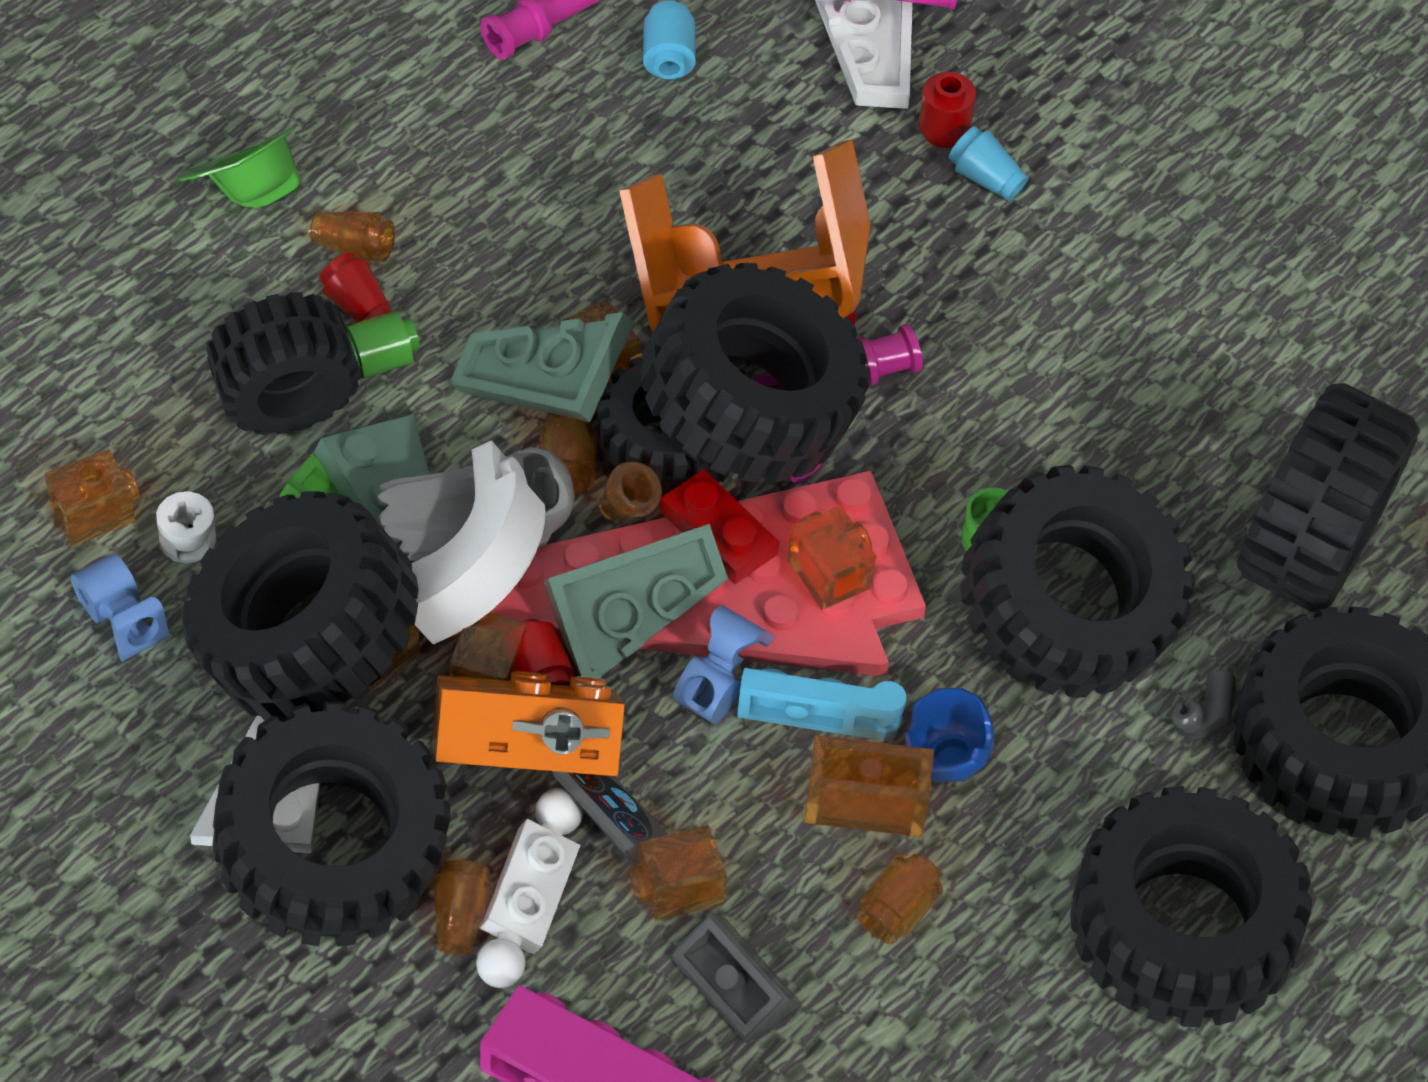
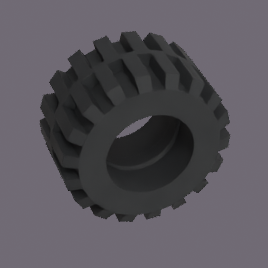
M290 292L285 296L274 294L266 296V299L258 302L255 300L243 305L244 308L242 310L232 312L225 317V324L216 326L211 334L213 340L207 342V360L226 417L230 422H236L237 427L244 431L254 429L255 434L267 435L271 432H276L279 435L290 433V431L297 429L303 430L312 427V424L319 421L324 422L332 417L334 411L343 409L349 403L348 397L354 395L359 387L357 381L361 379V370L341 313L337 311L336 306L332 302H323L322 297L315 294L303 297L302 292Z
M639 356L630 360L629 370L619 367L614 371L611 383H607L601 400L598 403L596 452L598 461H603L602 471L608 479L617 477L616 488L625 494L633 489L636 491L637 500L648 503L650 496L661 499V497L703 469L716 481L724 483L730 471L722 475L710 470L711 464L700 457L693 460L682 451L684 445L678 439L670 440L667 435L653 432L645 427L662 419L659 415H652L645 398L648 391H644L641 383L640 370L643 366L642 358Z

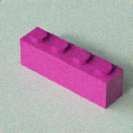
M518 985L480 1042V1070L502 1082H716L706 1077L697 1079L676 1068L672 1060L663 1053L650 1048L642 1050L621 1039L619 1033L610 1025L599 1020H591L589 1022L568 1011L566 1006L555 996L546 992L534 993L521 985Z

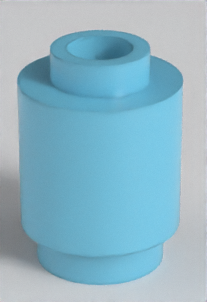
M663 1L654 5L644 20L643 63L646 70L656 77L663 79L683 77L692 71L696 62L695 20L690 14L689 9L682 3Z

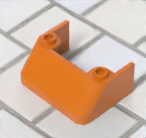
M853 139L841 141L813 156L823 206L819 209L815 218L818 246L722 262L717 239L709 229L692 223L673 226L662 174L649 176L620 190V197L652 333L676 291L683 287L686 280L697 273L707 272L708 268L730 264L732 269L739 263H757L758 269L767 270L771 266L785 270V276L796 281L801 277L813 284L812 290L822 298L828 295L838 305L837 312L842 318L850 315L856 309L860 300L870 234V219Z

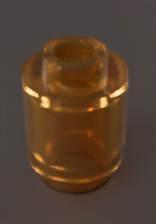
M550 414L539 432V449L550 451L562 460L569 470L574 493L577 495L591 487L595 481V430L590 425V422Z
M897 854L861 897L862 907L856 913L858 921L865 930L886 944H894L899 937H908L943 894V887L939 881L941 877L939 870L930 860L922 855L912 854L908 856Z

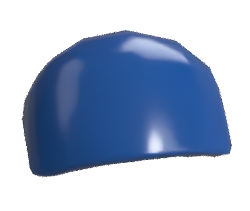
M938 688L919 698L912 706L911 724L908 732L904 733L906 754L910 757V762L918 774L937 782H959L971 778L988 763L994 747V728L991 716L980 696L963 688Z

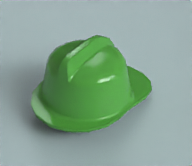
M292 126L259 145L191 168L178 175L177 180L185 181L208 175L231 201L239 205L256 208L269 205L295 190L300 184V176L285 137L295 127Z

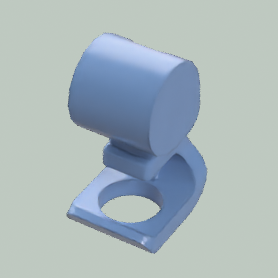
M111 553L71 574V583L74 591L94 622L98 624L108 618L111 620L120 661L124 662L169 638L168 625L161 602L155 597H149L138 603L140 597L136 582L126 564L117 554ZM152 617L151 627L145 624L142 619Z
M724 605L717 607L710 617L711 637L707 648L710 651L709 655L702 658L695 656L691 659L676 684L673 693V700L711 724H717L725 716L740 693L741 681L736 679L734 674L736 668L743 661V658L738 656L739 652L757 642L761 645L769 646L775 638V635Z

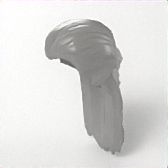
M538 448L518 449L506 456V458L514 457L525 473L527 485L545 504V524L538 548H543L548 543L551 534L566 522L573 509L575 493L571 475L562 460L550 451ZM473 465L442 473L394 479L380 485L379 488L382 493L377 495V501L380 506L385 507V510L379 515L378 523L395 543L401 544L399 548L403 553L407 554V558L411 562H415L437 551L460 531L472 511L475 501Z

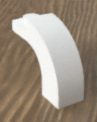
M492 440L472 449L475 501L467 521L447 544L432 554L411 563L412 572L417 576L419 589L418 599H415L418 602L415 626L433 645L468 628L495 608L522 578L535 556L541 541L545 524V504L527 485L525 473L514 457L506 458Z

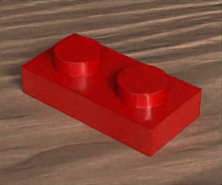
M705 469L660 499V512L682 533L710 524L727 577L734 584L778 555L779 541Z

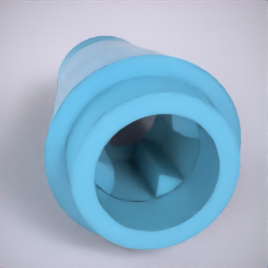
M976 126L970 128L957 141L948 157L956 165L955 172L1002 196L1008 202L1024 188L1029 179L989 130L982 132Z

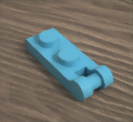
M744 668L737 717L889 741L896 738L901 731L902 714L906 705V692L902 686L892 681H884L878 683L874 688L845 684L833 678L817 680L787 675L777 669L755 670Z

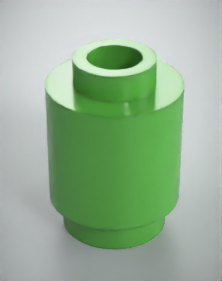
M397 311L345 326L361 370V379L412 364L413 351L420 349L419 338L410 318L402 320Z

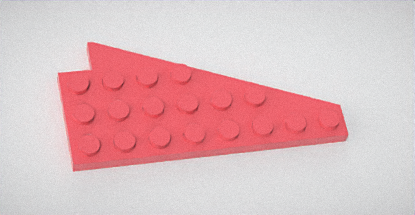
M872 471L739 500L738 502L779 541L778 555L736 584L727 579L639 648L708 656L710 651L707 648L711 637L710 617L717 607L724 605L775 635L774 641L769 646H764L757 642L741 650L738 656L742 657L743 661L874 676L886 675L889 662L876 629L924 618L926 605ZM665 517L546 544L543 548L537 549L526 572L510 593L488 614L466 629L508 634L509 629L516 623L526 619H537L538 621L552 623L560 640H563L543 580L681 534L682 532Z

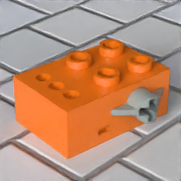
M511 672V681L438 675L431 746L436 762L618 776L625 704L615 690L606 686V680L600 678L574 676L571 677L570 686L553 685L547 681V675L534 672Z

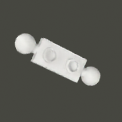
M553 788L542 794L535 808L538 824L527 819L519 827L481 923L480 929L498 937L481 948L476 960L479 976L492 987L506 988L515 984L522 977L525 970V956L521 949L535 954L543 946L580 848L579 844L563 837V835L574 831L579 826L583 817V807L565 788Z

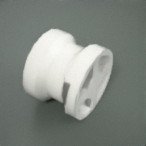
M189 491L177 492L168 496L159 505L156 512L160 548L167 557L181 563H192L201 560L209 548L214 549L216 544L214 513L208 499L198 493ZM188 524H192L193 527L189 528Z

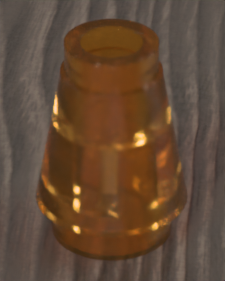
M318 211L315 213L310 225V239L313 243L321 244L341 254L354 253L358 259H365L369 265H372L374 261L385 262L389 258L395 240V227L393 221L384 219L380 212Z
M639 462L620 464L609 475L603 494L600 497L599 506L601 512L606 518L614 521L643 517L650 514L656 509L661 499L662 489L659 478L645 464Z
M451 860L444 862L441 874L434 877L437 950L456 955H469L473 952V945L494 889L493 883L489 881L490 870L486 866L472 861Z

